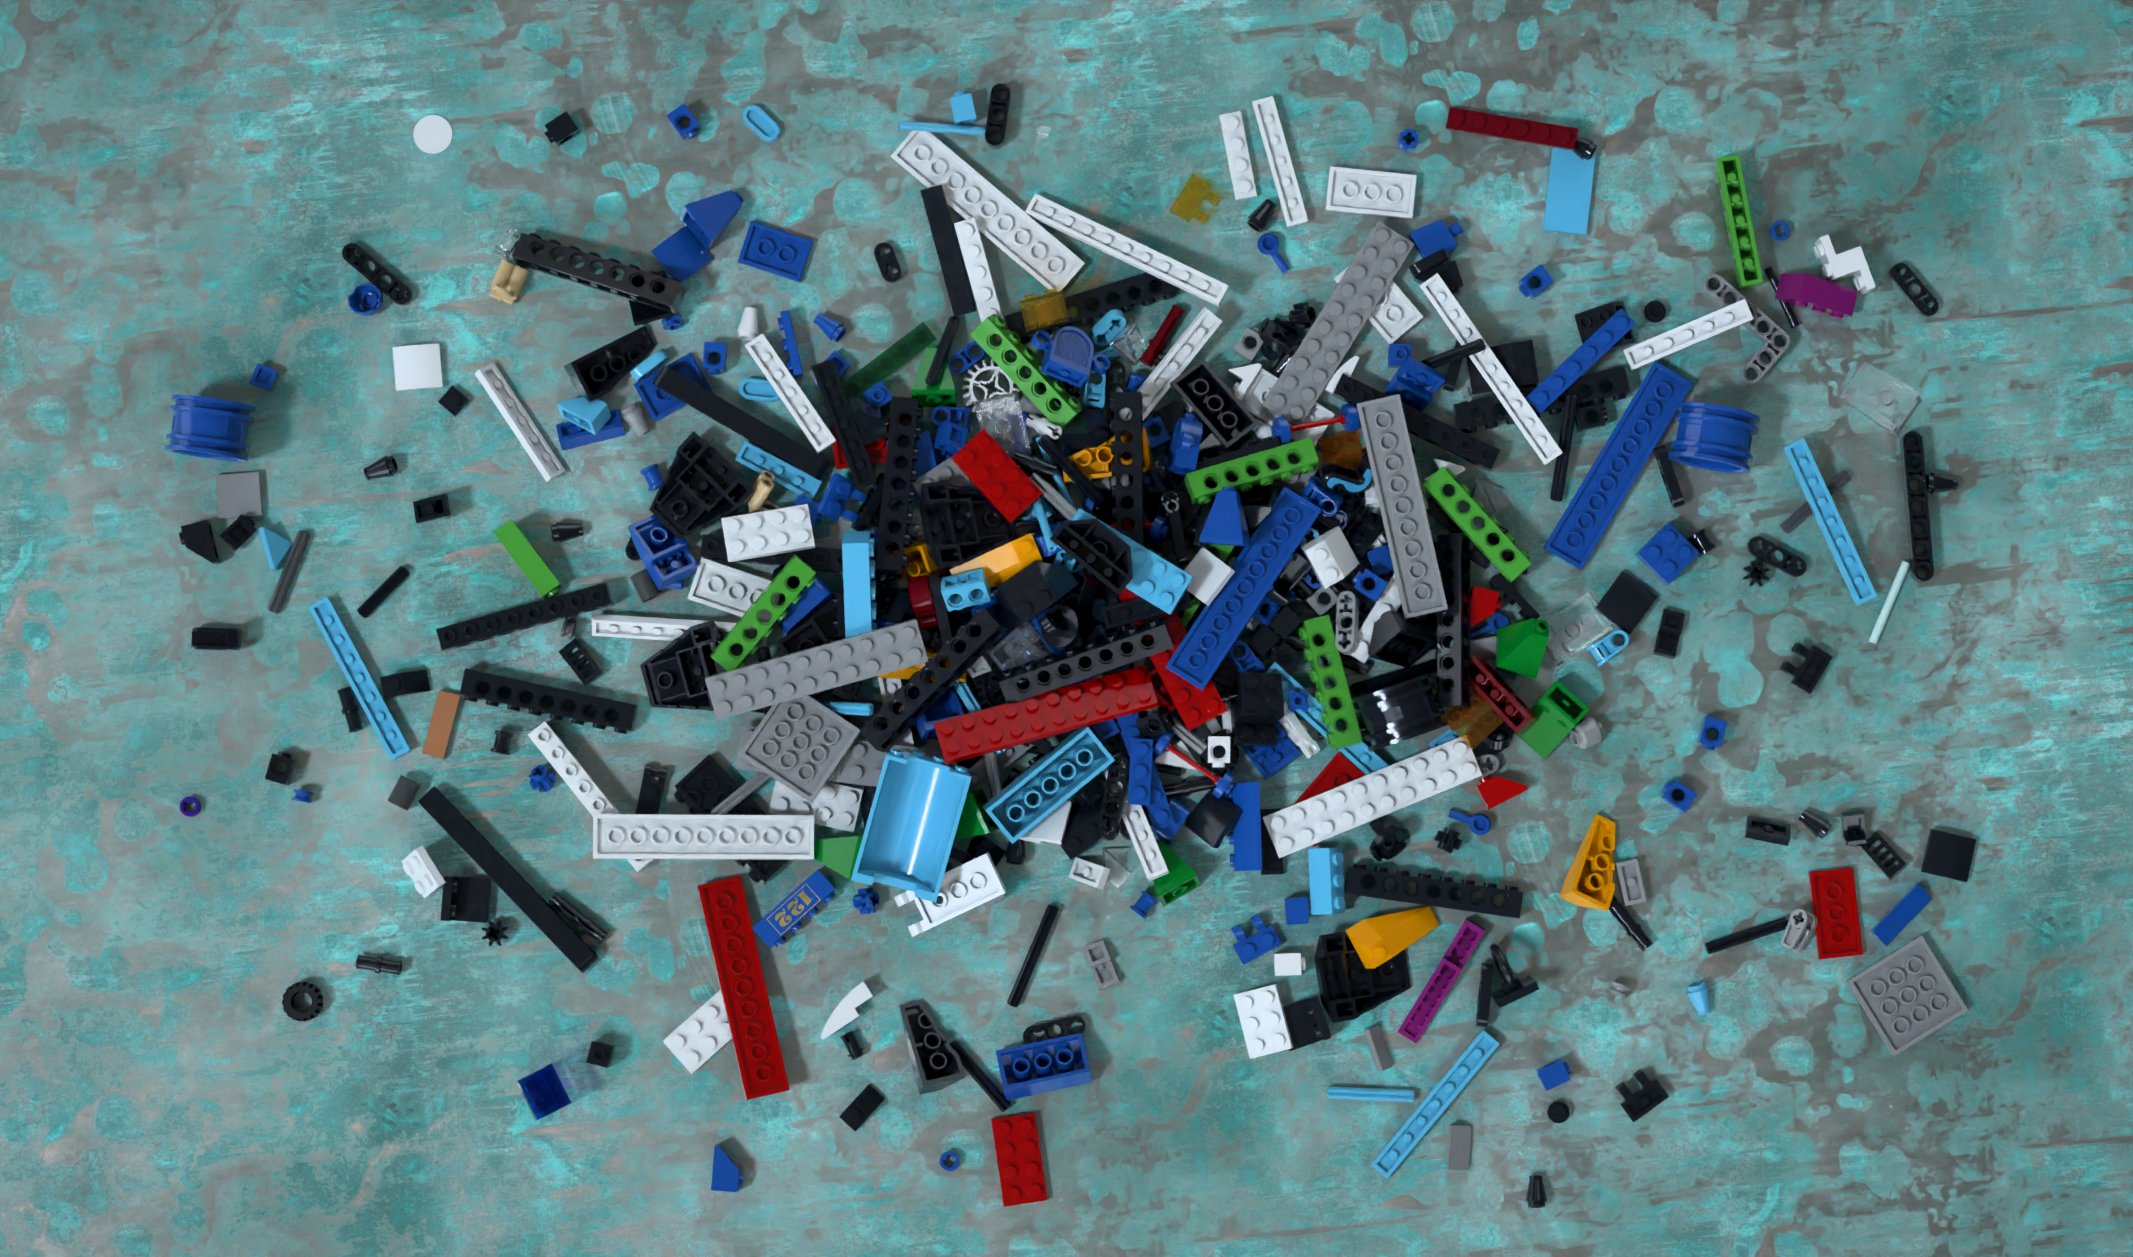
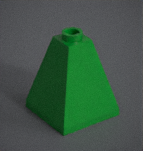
M929 345L928 348H925L912 386V398H919L920 405H923V408H936L938 406L956 407V390L947 360L937 385L932 387L925 382L939 345Z
M1532 618L1499 628L1496 631V667L1535 679L1538 675L1548 642L1549 623Z
M983 789L967 794L954 839L984 835L999 829L982 807L988 802Z
M851 836L814 840V859L844 877L851 879L863 837Z
M1156 840L1170 872L1153 880L1156 893L1163 907L1201 886L1197 874L1162 841Z

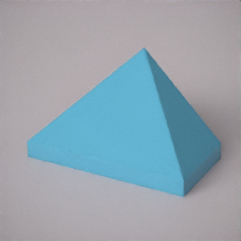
M261 527L259 531L270 570L277 571L293 543Z

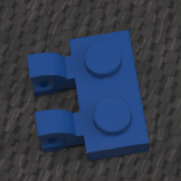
M834 473L817 509V513L835 522H838L841 517L846 521L856 523L859 515L844 509L848 498L864 503L868 495L853 489L854 481Z
M1258 914L1250 918L1257 932L1249 937H1245L1239 924L1231 928L1238 941L1233 947L1243 965L1282 944L1272 925L1265 927Z

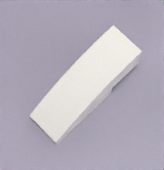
M864 981L851 990L834 1009L820 1036L822 1040L860 1016L856 1007L874 996Z

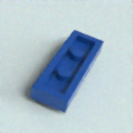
M789 310L781 311V317L777 318L780 331L784 330L786 339H782L784 352L789 351L790 360H787L788 371L793 373L795 378L803 376L790 312Z
M1131 738L1127 803L1129 805L1150 806L1153 739Z

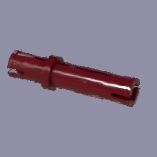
M1173 304L1154 338L1149 340V346L1139 361L1152 367L1160 351H1164L1166 341L1185 313L1183 309Z

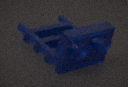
M552 1063L517 1081L535 1121L571 1103Z

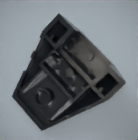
M693 431L678 447L676 457L672 465L669 466L668 474L649 510L679 540H682L740 508L755 490L731 463L712 445Z
M946 481L922 483L920 515L928 554L938 568L960 566L1018 537L1015 531V520L1009 523L980 490L972 489L970 486L953 485Z
M713 620L690 627L684 634L675 638L668 646L659 650L640 665L651 707L714 711L705 677L726 672L727 670L711 658L710 655L725 638Z
M1337 932L1319 935L1314 960L1320 999L1333 1023L1354 1020L1365 1012L1376 1008L1381 1003L1411 988L1405 949L1378 967L1366 969L1347 933Z

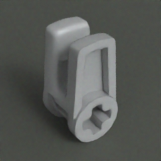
M1803 909L1794 910L1790 915L1780 944L1785 948L1801 953L1817 926L1816 916Z

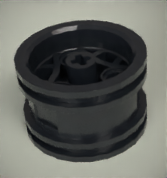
M1431 672L1351 699L1352 703L1358 704L1359 708L1355 710L1356 714L1361 713L1368 733V736L1364 738L1365 741L1370 740L1372 745L1368 747L1369 752L1448 725L1447 720L1442 721L1441 715L1445 714L1444 710L1439 711L1431 689L1435 687V684H1430L1428 680L1429 677H1432Z

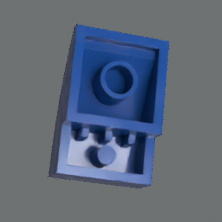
M655 515L628 527L636 550L659 590L696 573L699 564L687 548L688 541L685 538L679 540Z

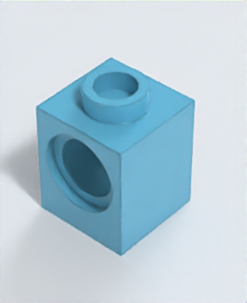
M966 91L954 93V97H950L955 125L977 122L971 93L966 94Z

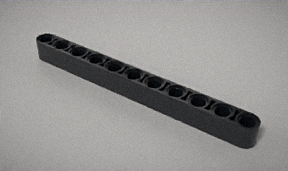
M433 786L418 801L426 812L582 973L599 959V956L437 788Z

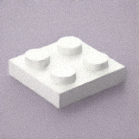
M423 845L416 848L401 861L404 871L407 875L411 876L416 890L423 895L424 899L446 883Z

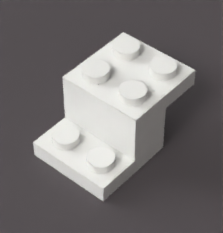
M1829 235L1822 236L1814 242L1813 252L1816 259L1820 258L1823 266L1820 267V271L1824 280L1827 279L1829 282H1835L1854 275V279H1852L1854 288L1861 295L1869 293L1876 287L1861 246L1836 255Z

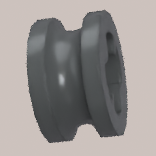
M566 618L560 636H568V639H572L577 621L570 622Z

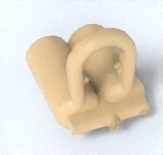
M501 260L490 285L491 291L489 296L499 299V302L504 301L513 305L514 300L518 299L529 271Z
M763 470L752 488L755 492L747 502L749 513H753L755 510L761 512L768 511L767 508L762 507L763 504L772 509H780L776 504L766 500L774 487L773 481L775 476L771 472Z

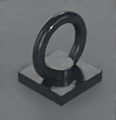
M1497 944L1490 946L1491 955L1504 981L1501 983V989L1491 993L1493 1002L1499 1008L1539 990L1536 981L1530 975L1519 979V976L1514 977L1500 947Z

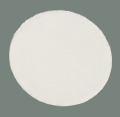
M425 116L417 122L414 128V141L418 148L426 153H440L451 143L452 128L448 121L441 116Z

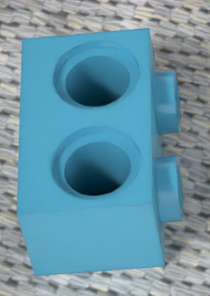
M983 568L941 578V593L948 612L974 605H982L991 601L990 586Z

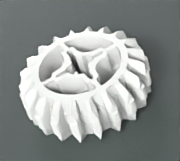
M993 359L990 361L991 366H987L986 360H983V368L980 369L976 363L974 364L976 372H973L971 369L968 370L969 375L972 377H964L963 380L969 383V385H963L962 390H969V392L963 394V398H971L967 401L966 405L971 406L975 404L972 411L975 413L978 409H981V417L984 416L985 411L988 412V418H992V412H996L997 417H1001L999 410L1003 409L1004 413L1008 414L1009 411L1006 406L1015 407L1011 400L1019 401V397L1014 395V392L1019 393L1021 389L1014 387L1016 384L999 366H995ZM994 372L989 381L976 380L983 373ZM1000 374L1009 382V392L998 385ZM994 379H996L995 389L998 391L990 394L988 398V389L985 387L987 385L990 386L991 383L993 384ZM973 386L984 391L983 403H980L975 398ZM996 396L1006 398L999 405L989 406L992 398Z

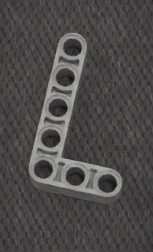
M1711 274L1702 283L1704 293L1722 308L1730 305L1724 300L1725 294L1733 295L1735 302L1746 299L1754 318L1741 325L1759 339L1763 346L1743 367L1739 376L1745 385H1754L1788 348L1790 337L1718 274ZM1713 279L1717 281L1718 289L1711 290L1708 287V280ZM1759 322H1764L1767 325L1768 331L1766 333L1759 332L1757 328ZM1775 337L1783 338V347H1777L1774 344ZM1761 353H1767L1770 356L1768 364L1760 361ZM1747 369L1754 370L1756 373L1755 380L1747 379L1745 375Z

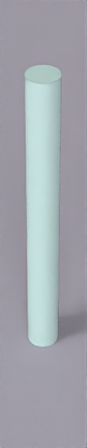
M1905 561L1901 562L1869 638L1870 643L1877 644L1910 566Z

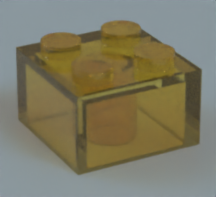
M1057 289L1045 291L1043 296L1036 297L1035 294L1024 296L1023 300L1019 301L1026 332L1068 322V313L1062 291L1057 292Z

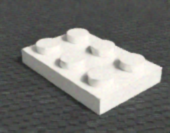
M1277 984L1234 994L1250 1059L1294 1048Z

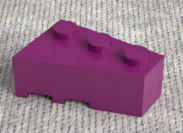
M1805 273L1780 274L1775 299L1794 304L1798 307L1810 308L1817 313H1829L1830 317L1835 319H1843V316H1852L1858 291Z

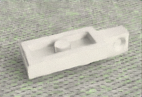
M1285 701L1283 702L1285 716L1278 723L1295 747L1299 746L1307 759L1318 753L1320 748L1317 742L1312 740L1308 734L1305 725L1300 723L1295 712L1288 709V704Z

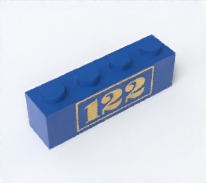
M817 869L753 927L754 931L769 947L774 945L777 948L786 940L785 934L790 930L794 933L803 925L800 921L804 917L808 916V918H811L819 910L817 906L822 901L826 904L835 896L833 891L836 888Z

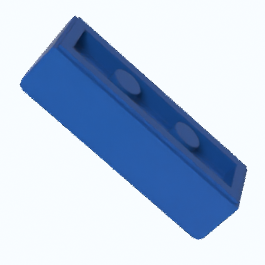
M620 409L610 411L611 418L596 435L571 422L557 424L556 428L562 450L624 436L626 433Z
M1915 884L1870 931L1887 946L1932 899L1919 884Z

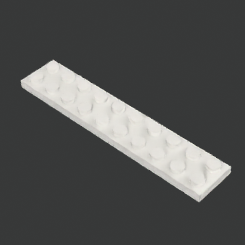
M912 130L891 155V158L927 188L942 185L949 207L965 220L976 217L980 233L1056 297L1085 265V262L930 132Z
M1463 735L1262 818L1278 858H1281L1480 777L1482 773L1467 736Z
M593 814V859L814 860V815Z

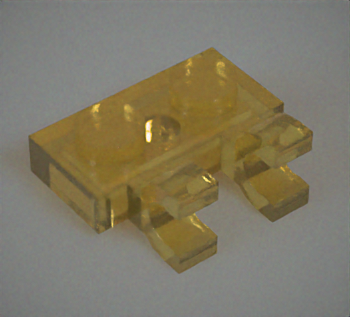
M1192 174L1171 207L1170 212L1188 223L1191 218H1194L1203 225H1206L1209 215L1197 208L1203 199L1217 207L1221 197L1209 191L1211 184Z

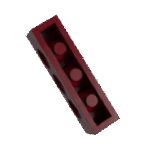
M1480 655L1471 656L1472 687L1516 734H1524L1539 718Z

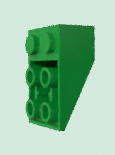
M1556 680L1530 708L1539 719L1524 734L1516 735L1545 759L1590 709Z

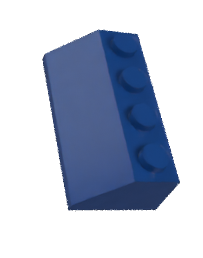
M1260 782L1234 783L1228 793V800L1232 801L1243 812L1233 832H1229V845H1234V854H1230V867H1234V871L1262 870Z
M1082 1032L996 1050L1006 1101L1092 1083Z

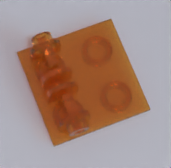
M1343 430L1318 440V447H1321L1324 455L1323 459L1327 463L1356 470L1357 464L1363 456L1361 452L1363 448L1356 431L1346 432Z
M1475 689L1471 692V709L1451 710L1443 717L1445 721L1447 720L1448 727L1455 731L1472 750L1504 722L1501 716Z

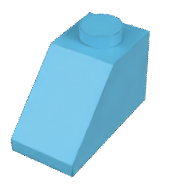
M583 396L560 401L557 404L562 418L594 435L611 418L609 405L601 398L588 402Z

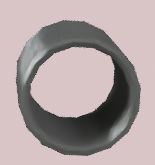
M647 569L630 577L642 603L652 600L663 593L662 590L658 589Z
M400 775L387 800L408 811L421 786Z

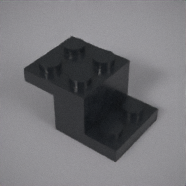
M1239 672L1237 674L1238 697L1230 703L1233 746L1275 747L1277 745L1276 723L1285 716L1281 674Z

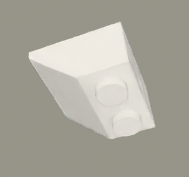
M1339 525L1301 546L1306 559L1311 563V568L1319 583L1325 589L1344 579L1359 565Z

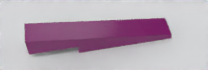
M1466 917L1399 1028L1398 1033L1414 1043L1418 1042L1484 934L1485 928Z

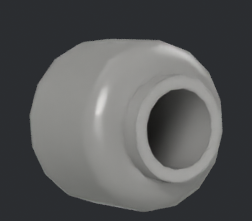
M1588 717L1576 724L1570 731V738L1575 746L1587 749L1601 742L1604 729L1600 722H1596L1595 719Z

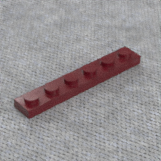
M1454 107L1449 109L1446 129L1451 131L1575 151L1579 132L1578 128Z

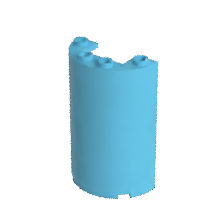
M892 748L890 752H887L851 880L871 886L873 881L913 891L917 898L936 902L972 778L968 773V769L952 764L946 765L944 757L936 755L933 758L927 757L924 752L912 750V753Z

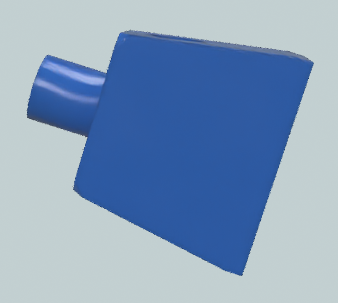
M1439 220L1410 232L1408 237L1415 244V248L1423 259L1443 248L1446 249L1449 255L1458 246L1454 238L1464 231L1458 221L1446 227L1443 220Z

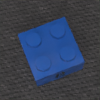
M1668 522L1635 556L1665 585H1668L1699 552Z

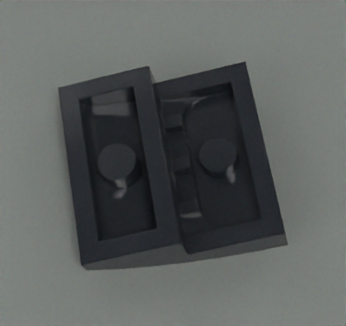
M1622 571L1594 609L1630 635L1654 603L1657 596Z
M1211 789L1194 808L1185 826L1212 848H1219L1227 831L1234 830L1243 811L1223 795L1218 799L1212 794L1215 789Z
M1930 829L1921 872L1967 882L1976 839Z

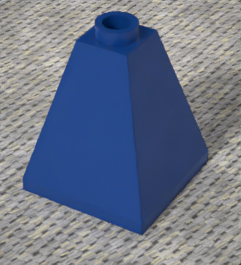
M737 191L723 192L685 205L680 220L691 231L703 248L709 251L740 210L744 200Z
M1223 486L1222 491L1218 490L1199 542L1251 547L1240 494L1236 492V487Z

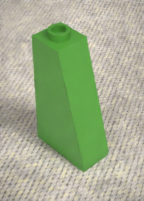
M510 519L494 531V534L542 597L546 598L548 596L551 598L560 592L559 587L562 584L515 521Z

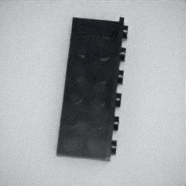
M709 754L674 786L673 791L675 793L673 796L679 803H685L690 808L688 812L691 815H711V811L740 786ZM747 796L726 815L766 814ZM788 860L734 861L741 868L744 866L750 872L748 875L756 884L760 882L763 885Z

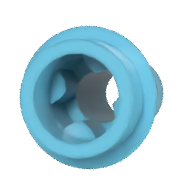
M1704 981L1688 985L1687 994L1694 1004L1698 1015L1710 1013L1708 986L1705 985Z

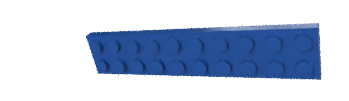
M1657 361L1654 362L1543 548L1579 570L1583 568L1676 413L1678 403L1683 401L1691 388L1692 382Z
M1283 488L1275 501L1272 511L1261 521L1250 538L1251 547L1245 546L1231 568L1235 573L1211 604L1204 607L1167 663L1166 669L1201 691H1204L1266 597L1267 592L1276 582L1284 566L1311 529L1322 509L1290 489Z

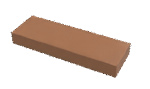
M439 690L423 754L442 759L445 758L461 695Z

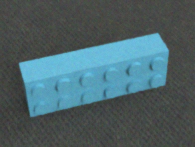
M1079 508L1072 521L1095 519L1096 517ZM1099 520L1131 546L1133 579L1125 588L1172 615L1194 576Z
M870 531L843 532L842 560L845 638L877 629V623H873V621H876L877 602H872V600H875L876 580L872 581L875 578V559H871V557H874L875 541L874 538H870Z
M1088 726L1082 727L1071 733L982 807L1013 844L1113 763L1115 759Z

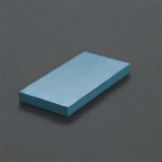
M1552 148L1543 231L1587 235L1596 151L1588 161L1586 159L1582 160L1573 151Z

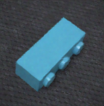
M1342 848L1308 849L1311 915L1345 914V879L1343 876L1344 857Z

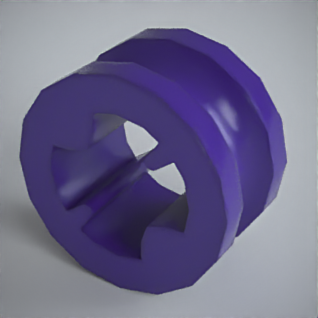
M186 797L180 802V811L185 816L194 817L199 814L201 804L196 798ZM187 802L195 803L196 806H193L195 808L193 812H186L185 808L187 806L185 804Z

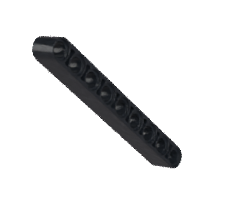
M664 365L652 383L659 389L820 481L832 463L823 456Z

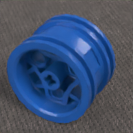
M181 394L172 395L171 400L176 401V403L170 406V411L174 412L171 434H166V439L170 440V444L165 445L164 450L201 458L248 462L249 457L244 456L245 451H250V446L246 445L249 423H254V418L250 416V413L255 412L256 407L217 398Z
M1702 402L1678 403L1677 409L1681 411V413L1676 414L1675 418L1679 422L1676 441H1672L1670 444V448L1674 451L1669 452L1668 459L1682 465L1730 474L1750 473L1751 467L1747 463H1751L1753 460V456L1749 452L1752 436L1758 433V428L1754 425L1759 424V416L1744 410Z

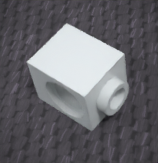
M1208 736V763H1212L1213 768H1225V763H1230V736ZM1222 746L1225 749L1224 757H1214L1213 748Z
M1301 953L1274 954V976L1302 975L1301 970H1305V957H1301Z

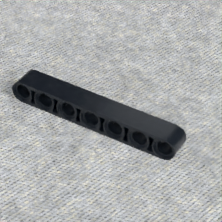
M1910 431L1901 437L1899 444L1910 572L1914 581L1922 583L1932 578L1934 566L1923 440L1918 432ZM1908 436L1915 438V447H1909L1906 444ZM1909 458L1917 460L1918 467L1916 469L1908 466ZM1912 479L1919 482L1920 488L1918 491L1910 488V481ZM1914 501L1919 502L1922 506L1919 513L1912 510V503ZM1915 523H1920L1923 526L1924 530L1921 535L1915 533L1913 529ZM1917 545H1922L1925 548L1924 556L1917 555L1915 551ZM1920 566L1927 570L1925 578L1919 577L1917 569Z

